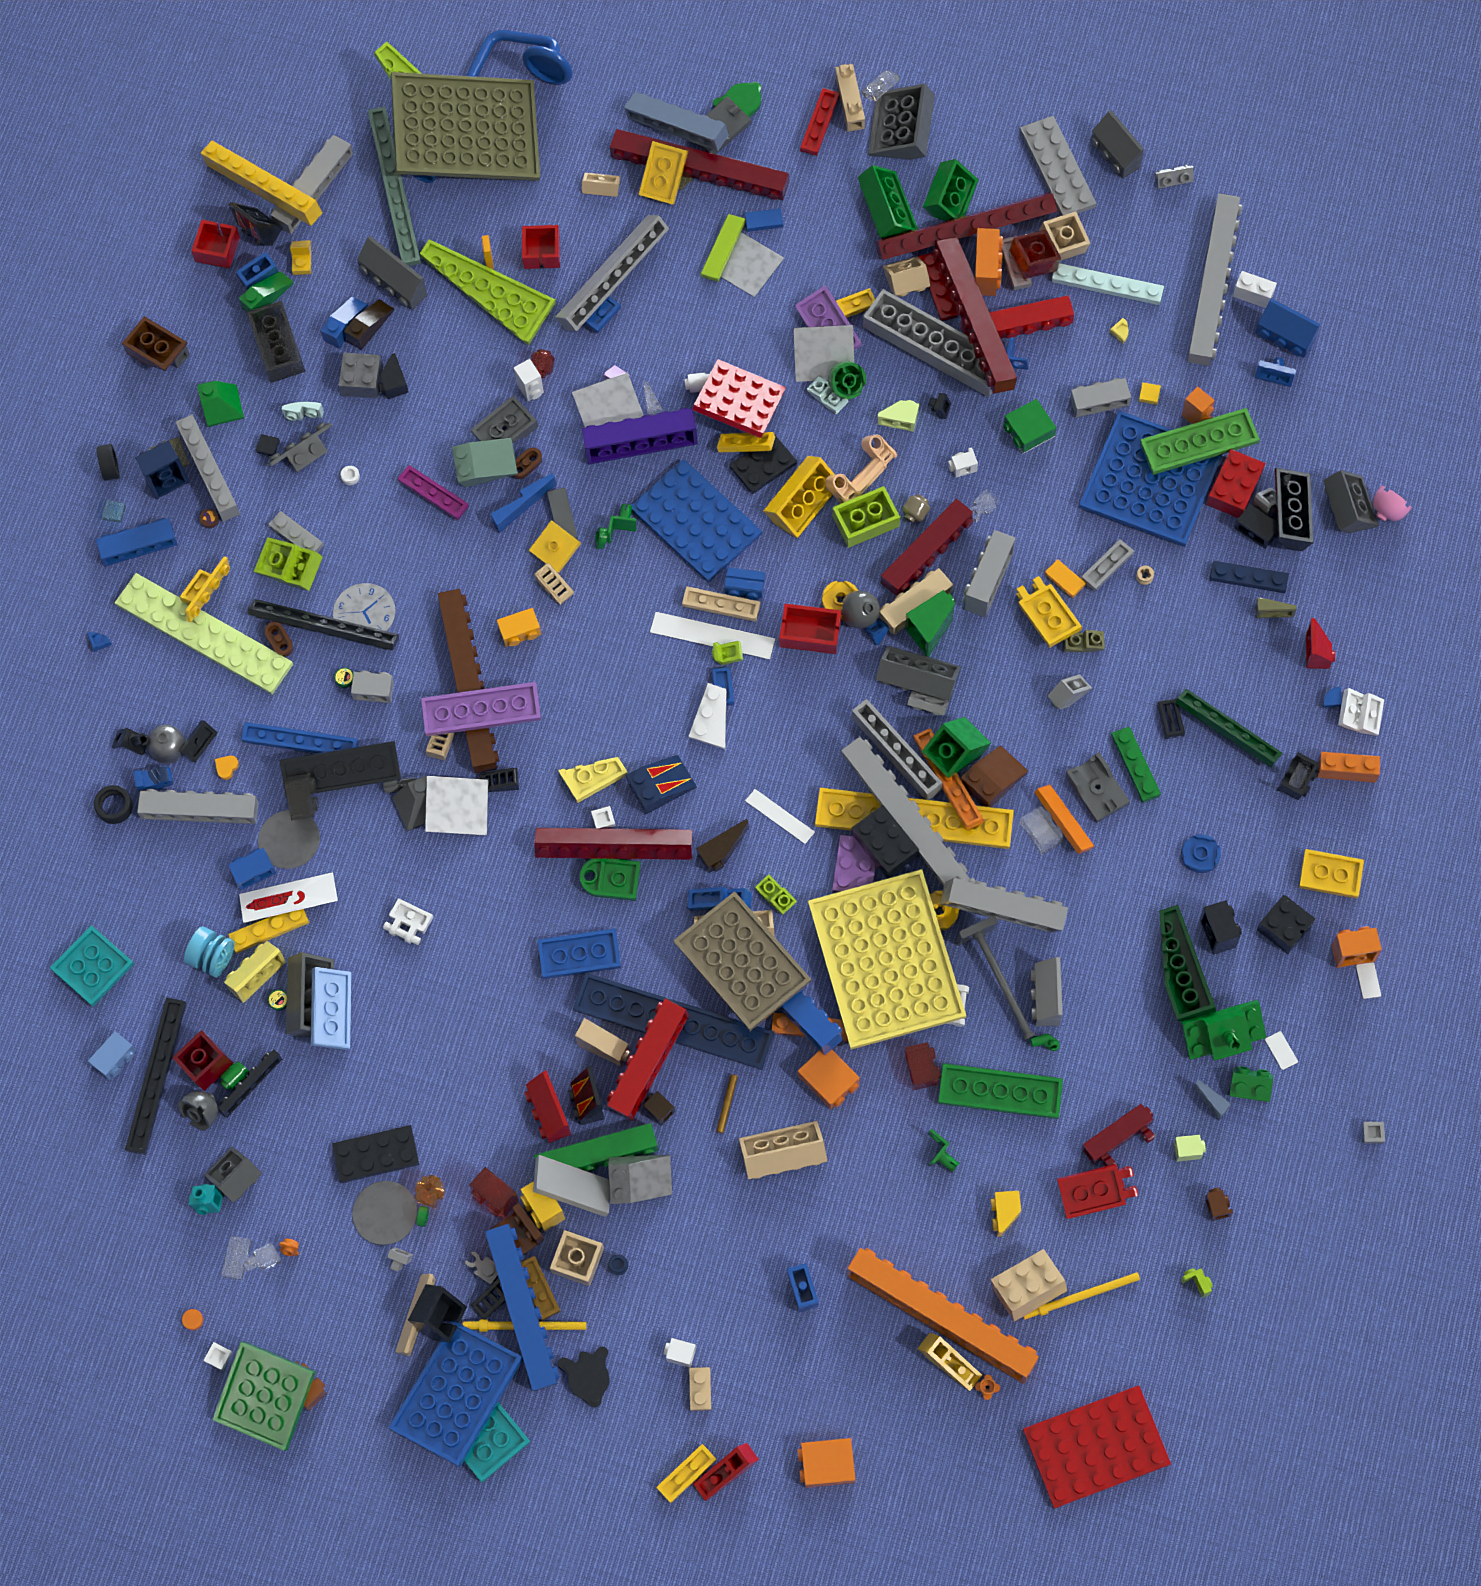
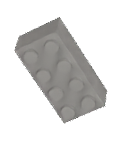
M994 530L992 536L988 535L985 542L984 552L981 551L978 558L979 564L977 568L973 569L971 574L972 580L970 584L966 585L964 590L963 602L965 603L966 611L986 618L1013 556L1015 537Z

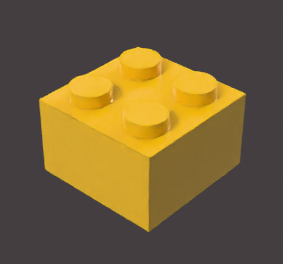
M533 1181L521 1189L523 1195L520 1198L526 1210H532L531 1216L537 1228L542 1227L545 1232L565 1220V1216L555 1199L533 1192Z

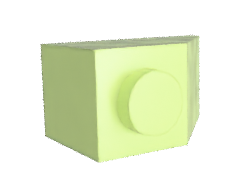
M900 400L879 412L878 425L914 432L919 413V404L911 400Z

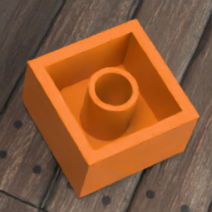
M1369 926L1361 927L1358 931L1352 932L1349 929L1342 930L1336 935L1331 945L1336 968L1376 962L1382 951L1377 928H1370Z

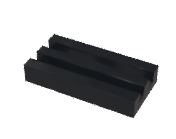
M1177 698L1157 702L1165 739H1170V737L1176 738L1180 735L1181 737L1185 736L1179 706L1175 704ZM1170 704H1173L1179 731H1176ZM1163 705L1166 707L1172 732H1169Z

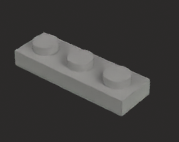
M1017 236L1003 239L1002 255L1013 290L1031 287L1032 282Z
M282 511L268 524L272 530L288 542L296 544L301 548L318 553L324 546L322 541Z
M1119 539L1081 579L1096 591L1134 554V550Z

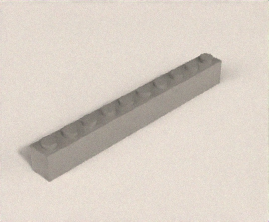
M1218 193L1187 361L1190 363L1210 366L1211 359L1215 360L1217 349L1213 348L1214 343H1218L1220 332H1216L1217 327H1221L1222 316H1219V313L1224 310L1225 300H1222V296L1226 295L1228 289L1225 279L1230 277L1231 268H1228V263H1232L1234 252H1231V247H1235L1237 236L1233 235L1234 231H1238L1240 221L1236 220L1237 215H1241L1242 205L1239 204L1240 197Z
M859 737L842 749L841 754L880 805L885 806L919 848L920 857L941 884L945 886V881L956 878V876L968 878L967 882L975 883L976 880L974 878L970 879L967 876L966 872L968 870L962 862L958 864L954 859L956 855L950 847L946 848L942 843L944 839L939 832L936 831L934 833L930 828L932 824L926 816L922 817L918 812L920 808L915 801L910 802L906 797L908 793L902 785L898 786L894 781L896 779L895 775L891 770L886 771L883 767L884 761L878 754L875 756L872 753V746L867 739L862 740Z

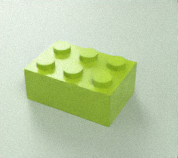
M884 486L833 507L832 517L848 548L900 527V516Z

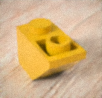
M1019 1191L995 1192L994 1198L990 1199L991 1211H995L996 1219H992L993 1231H997L998 1237H1001L1020 1216Z

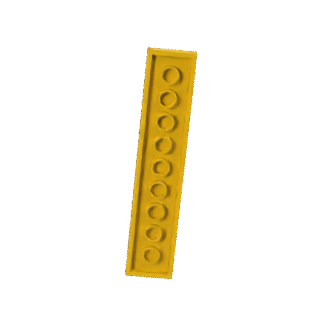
M820 788L815 827L852 831L854 825L881 807V805L871 793ZM908 798L910 802L915 801L920 808L918 811L922 817L926 816L932 824L930 828L934 833L936 831L939 832L944 839L943 842L1003 849L1010 848L1014 810L976 806L984 819V823L966 831L951 803Z

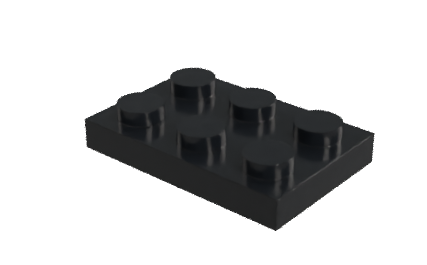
M775 435L771 451H749L731 463L730 469L753 495L795 466L797 460Z

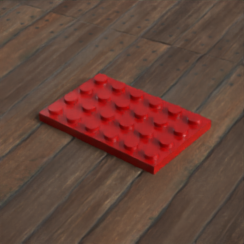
M1139 1385L1023 1428L1053 1509L1171 1465Z

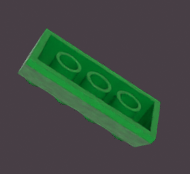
M871 165L857 177L880 238L884 239L918 229L896 171Z

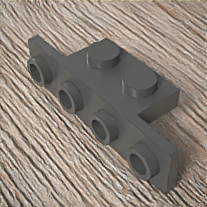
M325 422L320 423L315 427V432L312 434L310 432L305 433L300 437V442L296 444L292 442L285 447L286 451L279 454L277 452L269 457L268 466H273L287 457L295 471L298 472L328 452L318 435L333 425L331 422L327 424Z

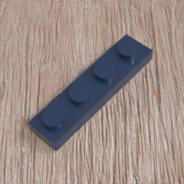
M1213 560L1210 581L1285 593L1289 573Z

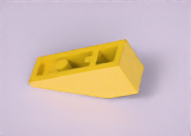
M929 1333L917 1348L933 1364L968 1391H971L982 1376L978 1370L938 1335Z

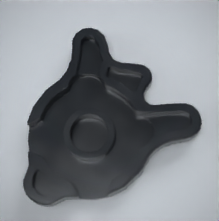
M603 1346L599 1347L593 1354L584 1351L580 1352L578 1362H573L565 1357L560 1358L558 1361L559 1368L568 1375L569 1385L574 1395L588 1402L594 1408L601 1405L602 1397L610 1383L609 1372L606 1368V1359L609 1351Z

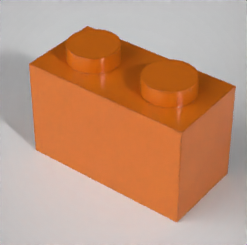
M1197 386L1185 399L1181 416L1191 424L1210 419L1214 411L1213 405L1215 400Z

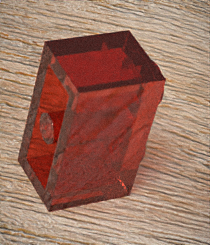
M928 1042L905 1047L904 1053L914 1090L938 1085V1078H941L939 1067H935L933 1059H936L934 1048H930Z

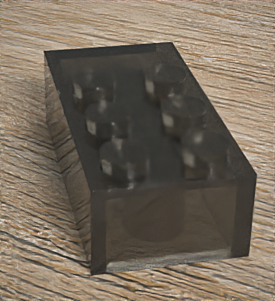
M282 301L248 311L247 315L270 383L306 372Z

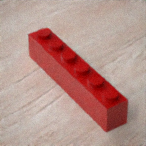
M1069 295L989 312L1000 339L1014 338L1021 334L1028 335L1039 330L1047 331L1058 326L1066 327L1072 324L1074 320V311ZM961 318V331L968 336L967 330H964Z

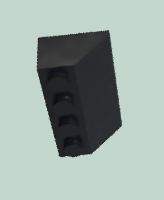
M1275 468L1277 537L1285 549L1303 552L1314 543L1310 474Z

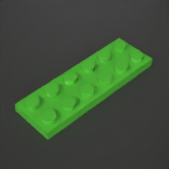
M1247 408L1140 439V445L1152 475L1228 453L1230 449L1238 450L1258 444L1260 439Z

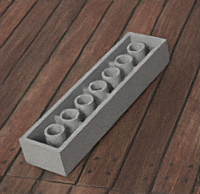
M882 289L863 316V328L983 395L990 397L992 390L987 386L985 373H982L980 369V361L975 357L974 347L969 343L968 336Z

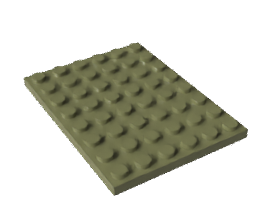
M391 72L396 174L539 181L540 166L534 80Z

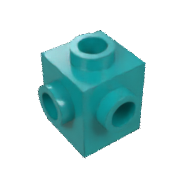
M202 1184L201 1186H193L192 1193L189 1196V1205L200 1215L220 1213L224 1194L215 1185Z

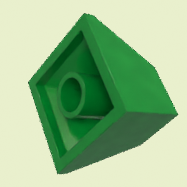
M211 381L197 385L208 427L244 419L237 385L220 381Z

